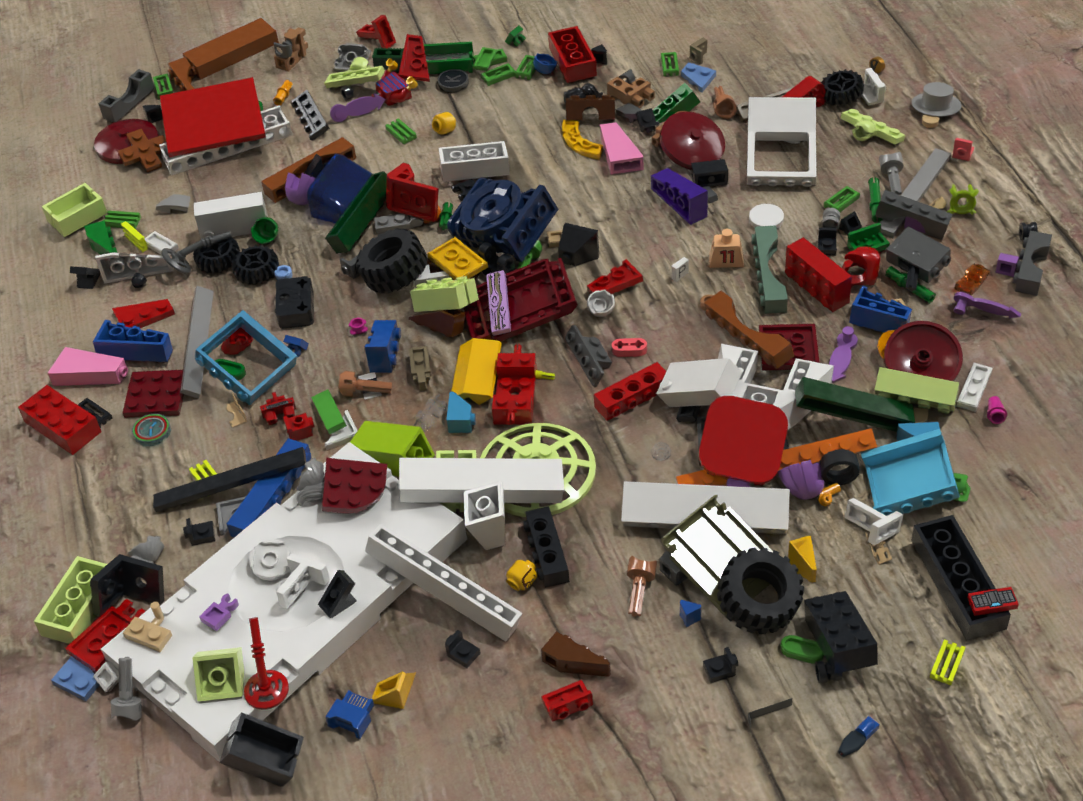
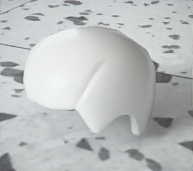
M606 290L595 291L587 299L588 310L597 317L609 315L615 306L614 295Z

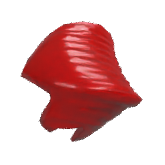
M240 327L222 343L221 351L228 355L239 354L252 343L253 337Z

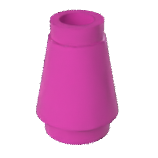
M992 396L988 400L987 418L994 424L1003 423L1007 417V411L1000 398Z

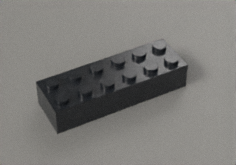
M954 515L914 525L911 541L966 641L1007 630L1011 616L1009 610L976 616L973 614L967 598L968 593L996 588Z

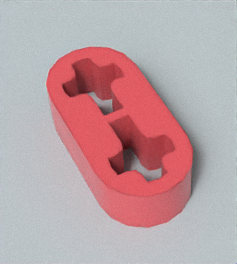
M623 338L612 342V354L617 357H639L647 353V342L642 338Z

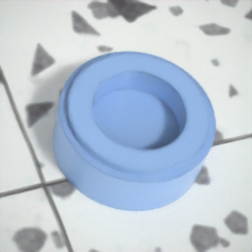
M287 265L279 266L274 271L276 280L292 278L293 276L291 267Z

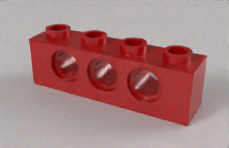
M656 362L595 393L594 407L606 421L618 417L620 414L655 397L667 371Z

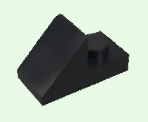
M316 154L304 174L317 179L340 173V167L331 161L325 162L323 165L321 157Z
M70 266V273L76 274L77 288H94L101 274L99 269Z
M337 570L318 603L319 607L329 618L338 615L357 601L350 593L356 583L344 570Z

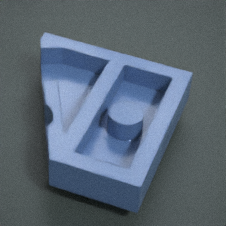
M688 62L681 70V77L688 80L692 86H698L699 91L703 93L716 77V70Z
M72 656L51 679L53 685L84 701H87L100 686L93 677V671Z

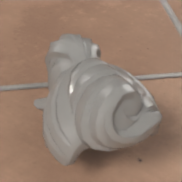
M312 458L309 462L305 463L306 471L300 475L301 478L297 490L300 492L296 497L300 506H303L305 501L323 499L324 465L322 462L316 461V458Z
M148 536L146 542L136 545L127 555L128 557L153 563L164 549V544L160 541V536Z

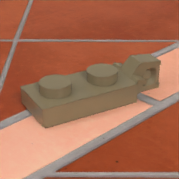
M427 346L409 349L412 379L414 382L418 381L420 391L427 390L426 380H430L431 376Z

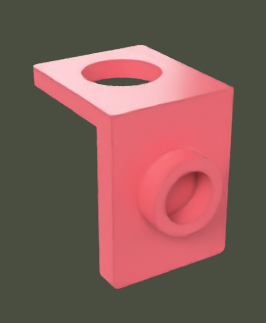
M956 138L952 158L969 161L974 151V147H972L973 141Z

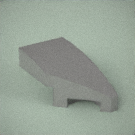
M173 194L158 203L156 210L170 213V209L188 212L191 196Z

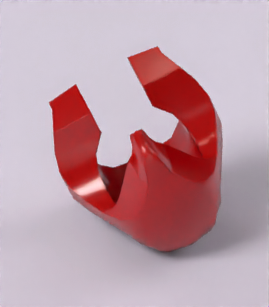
M858 247L848 252L844 257L847 261L844 262L842 269L846 272L853 266L865 269L862 275H851V288L854 285H874L880 271L879 252L872 247Z

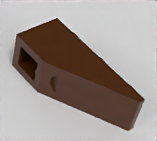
M458 309L424 311L409 317V320L417 325L426 326L432 331L443 333L446 337H455L463 333L465 312Z
M556 631L541 649L542 662L559 672L606 677L611 675L610 662L604 656H598L591 652L587 646L579 645L568 635H562Z

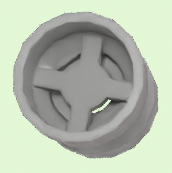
M835 208L824 210L822 228H837L838 230L840 212Z

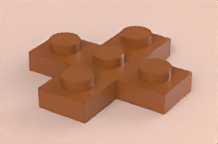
M142 129L127 134V139L131 146L118 151V155L125 166L141 161L146 172L162 167V163L157 155L161 154L159 145L166 143L164 135L148 140Z

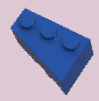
M375 320L371 329L372 336H368L370 344H365L370 373H392L393 365H396L395 352L399 350V342L397 340L401 338V328H398L396 320Z

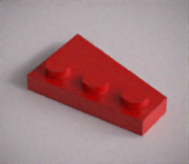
M406 35L399 70L401 78L407 79L409 76H412L415 80L430 82L422 36Z
M625 259L620 267L612 268L610 270L611 273L602 275L587 285V291L591 294L598 290H606L608 293L613 294L643 282V275Z
M168 299L112 308L117 321L124 323L125 327L130 328L133 326L143 328L175 315Z

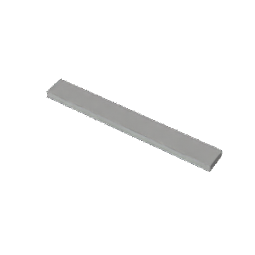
M935 148L901 196L919 202L951 158V153ZM898 217L892 222L883 219L880 223L881 233L893 238L905 222L906 217Z
M196 286L194 291L180 391L182 394L199 398L201 394L204 366H200L195 360V350L208 339L214 291L200 286Z

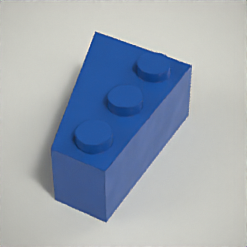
M862 286L852 304L849 323L874 329L875 331L887 332L910 323L912 309L894 300L889 302L882 298V294L877 292L875 295L867 291V287Z

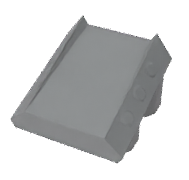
M346 43L340 45L337 50L339 57L334 62L335 67L333 70L337 72L348 71L355 58L363 57L368 60L371 50L362 44Z

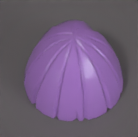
M288 173L285 185L286 196L294 204H309L321 192L324 183L303 173L301 178Z
M811 460L801 462V464L790 465L778 471L784 486L790 489V493L799 499L814 498L824 488L820 463L812 464Z

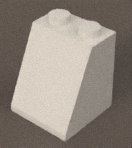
M502 481L464 492L465 527L485 550L505 545L504 491Z

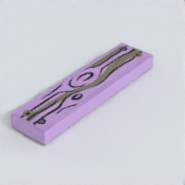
M504 270L487 274L492 334L495 336L511 332L506 274Z

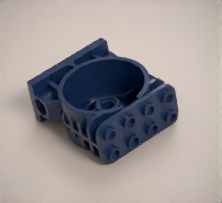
M479 178L450 217L447 229L453 238L456 237L468 247L477 248L484 242H489L496 247V253L502 252L513 255L516 261L522 262L559 209L544 185H538L536 189L522 192L517 184L509 180L495 181Z

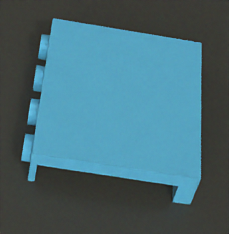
M940 429L861 452L873 497V509L886 516L895 511L901 514L910 513L914 510L931 507L932 505L948 502L960 497L945 440Z

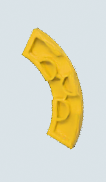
M563 119L562 133L566 144L582 156L600 160L603 145L583 139L579 132V121Z

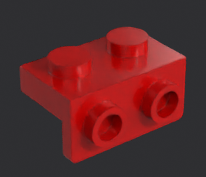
M582 680L541 696L552 722L558 719H565L570 714L584 711L593 705L592 692L587 690Z

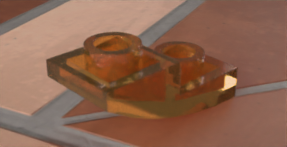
M974 263L966 269L964 277L956 282L954 289L972 296L988 277L990 270Z

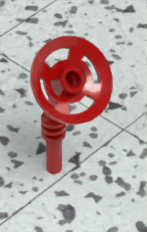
M258 617L249 618L253 643L251 645V648H253L251 652L254 653L252 658H255L257 673L247 681L244 688V696L250 706L266 710L274 708L284 701L289 691V684L282 673L275 670H266L264 661L266 653H263L265 648H263L264 643L261 641ZM278 680H281V681H282V690H281V692L278 691V690H279V682H278ZM251 684H253V685H252V691H253V695H252V696L250 695V692H249ZM272 695L274 698L266 702L259 701L260 697Z

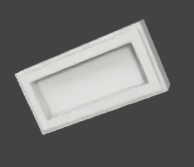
M156 231L145 238L147 247L162 255L161 251L164 248L174 251L179 249L177 243Z

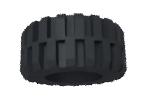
M397 228L393 231L388 230L386 233H381L376 238L369 240L370 242L365 244L358 253L356 267L371 290L379 293H391L394 290L402 289L404 286L407 287L413 280L415 281L418 278L419 274L423 273L427 264V254L414 232Z
M754 547L749 548L747 552L745 550L739 552L737 556H733L729 560L718 583L717 589L719 591L717 597L718 601H722L720 608L722 612H727L726 617L730 622L734 620L736 622L735 626L738 628L744 627L747 628V632L754 633V631H758L759 634H766L768 630L770 633H774L779 628H784L788 625L800 607L804 594V586L801 585L803 582L801 574L797 575L798 568L795 564L791 565L789 563L790 559L784 556L783 558L779 555L780 552L775 550L770 552L768 548L761 547L760 550H757ZM748 578H760L769 582L775 588L779 601L763 604L753 600L745 592L742 581Z

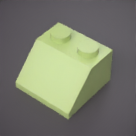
M242 647L197 652L192 657L197 701L243 696L244 664Z

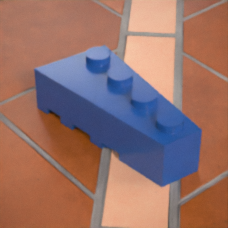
M106 319L93 340L96 353L124 358L125 361L168 362L173 352L169 333L151 329L143 331L137 326L132 328L125 327L124 323L112 324L110 320Z

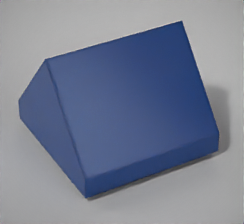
M680 600V616L686 628L701 620V605Z

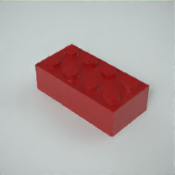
M578 26L548 32L549 49L567 83L597 76L596 59Z
M804 237L786 246L785 273L788 277L792 278L800 287H803L812 297H815L824 307H827L832 312L850 303L852 276Z
M48 385L44 386L18 407L26 424L71 455H74L102 432L94 415Z

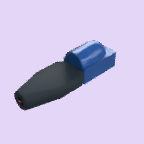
M868 716L854 731H851L843 739L838 753L845 757L858 751L879 729L880 724Z

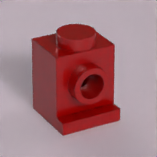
M306 413L287 418V416L283 417L290 439L299 441L313 436L311 428L315 427L312 417H307Z

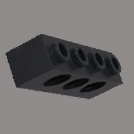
M549 506L525 511L526 520H523L525 532L530 534L527 538L529 547L534 548V552H532L534 564L539 565V568H537L539 581L543 580L545 588L569 583L568 566Z

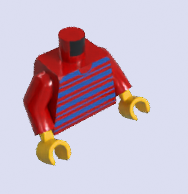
M389 58L386 61L388 69L385 70L382 78L375 84L377 91L375 94L385 98L384 102L391 106L411 99V89H415L418 84L412 76H409L405 81L395 71L392 72V70L397 69L398 64Z

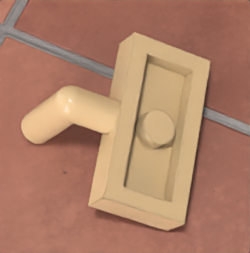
M153 602L150 605L155 616L152 622L134 617L124 630L123 635L128 640L161 652L173 635L171 630L159 626L164 620V615L159 603Z

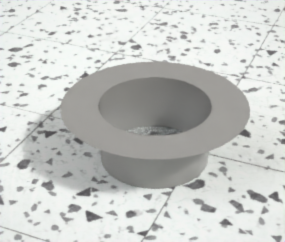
M941 82L926 84L923 88V93L912 99V106L916 110L932 116L952 115L957 113L962 107L961 102L953 96V87Z

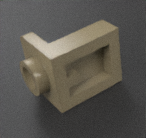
M704 37L690 45L689 56L693 61L699 64L703 63V55L707 53V39Z

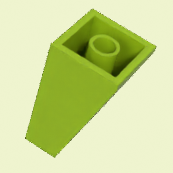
M364 421L350 441V443L378 462L387 464V468L391 470L392 475L399 477V458H433L435 456L422 428L418 426Z

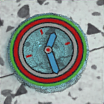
M161 414L145 415L138 419L132 428L134 440L143 446L158 445L163 442L165 437L168 438L171 432L169 420Z

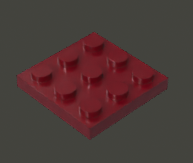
M815 324L759 325V332L779 334L789 341L794 352V357L778 369L771 364L768 365L761 357L762 371L791 370L796 358L820 363Z
M183 370L132 372L122 412L124 418L145 417L153 414L179 416L184 394L180 393Z

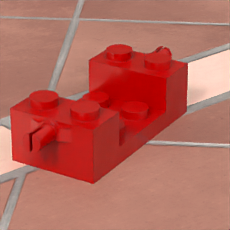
M517 344L514 345V353H498L496 366L498 375L497 388L492 402L493 423L497 425H524L532 423L537 370L536 354L521 353L522 346L518 344V348ZM513 392H519L518 395H512Z

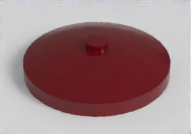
M688 111L673 114L664 122L661 128L660 144L664 153L674 163L683 168L692 170L691 163L720 160L725 151V139L722 131L711 119L702 114Z
M120 120L106 126L98 133L94 141V147L98 157L105 162L123 164L118 151L131 146L127 139L128 133L142 129L149 140L158 137V131L152 123L146 120Z
M914 321L902 325L891 334L884 351V364L887 369L955 381L963 362L962 348L955 335L944 326L930 321Z

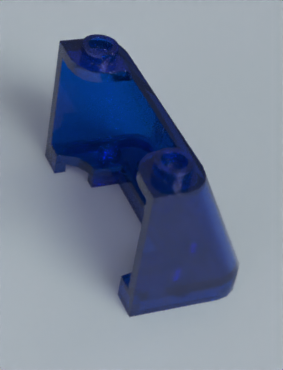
M335 154L307 191L311 217L336 223L373 173L344 155Z

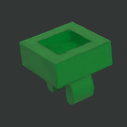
M518 25L509 33L505 42L508 45L513 42L518 47L526 39L521 34L523 28Z

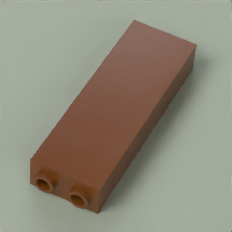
M259 18L182 54L191 64L193 75H196L201 80L274 46V42L279 43L276 30L262 18Z

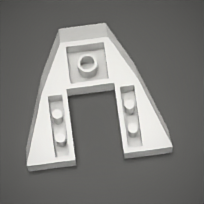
M721 344L718 359L730 358L742 372L732 396L779 407L788 419V429L795 426L811 411L796 407L795 389L802 377L832 384L833 365L797 358L783 390L751 384L757 369L758 351Z

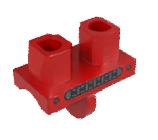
M276 392L272 393L273 398L266 400L267 404L260 406L262 416L266 419L268 425L278 422L276 416L278 414L284 413V416H287V418L295 416L296 406L293 397L285 399L284 395L277 397Z

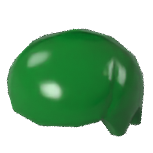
M259 218L251 227L252 238L260 244L270 243L277 237L279 227L272 218Z

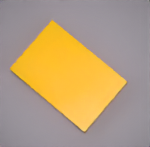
M456 237L427 253L428 258L454 280L462 276H467V279H470L488 268V263Z

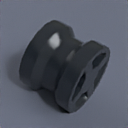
M1031 222L1030 224L1020 223V240L1029 237L1030 231L1038 232L1036 222Z

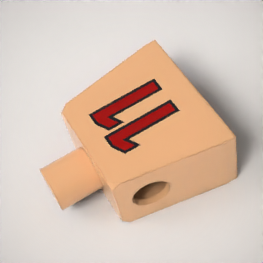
M724 229L722 234L714 235L709 253L710 268L744 267L740 235L733 234L731 229Z

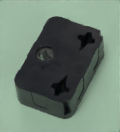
M302 276L279 279L276 282L275 313L279 327L286 329L312 325L314 323V290L311 278Z

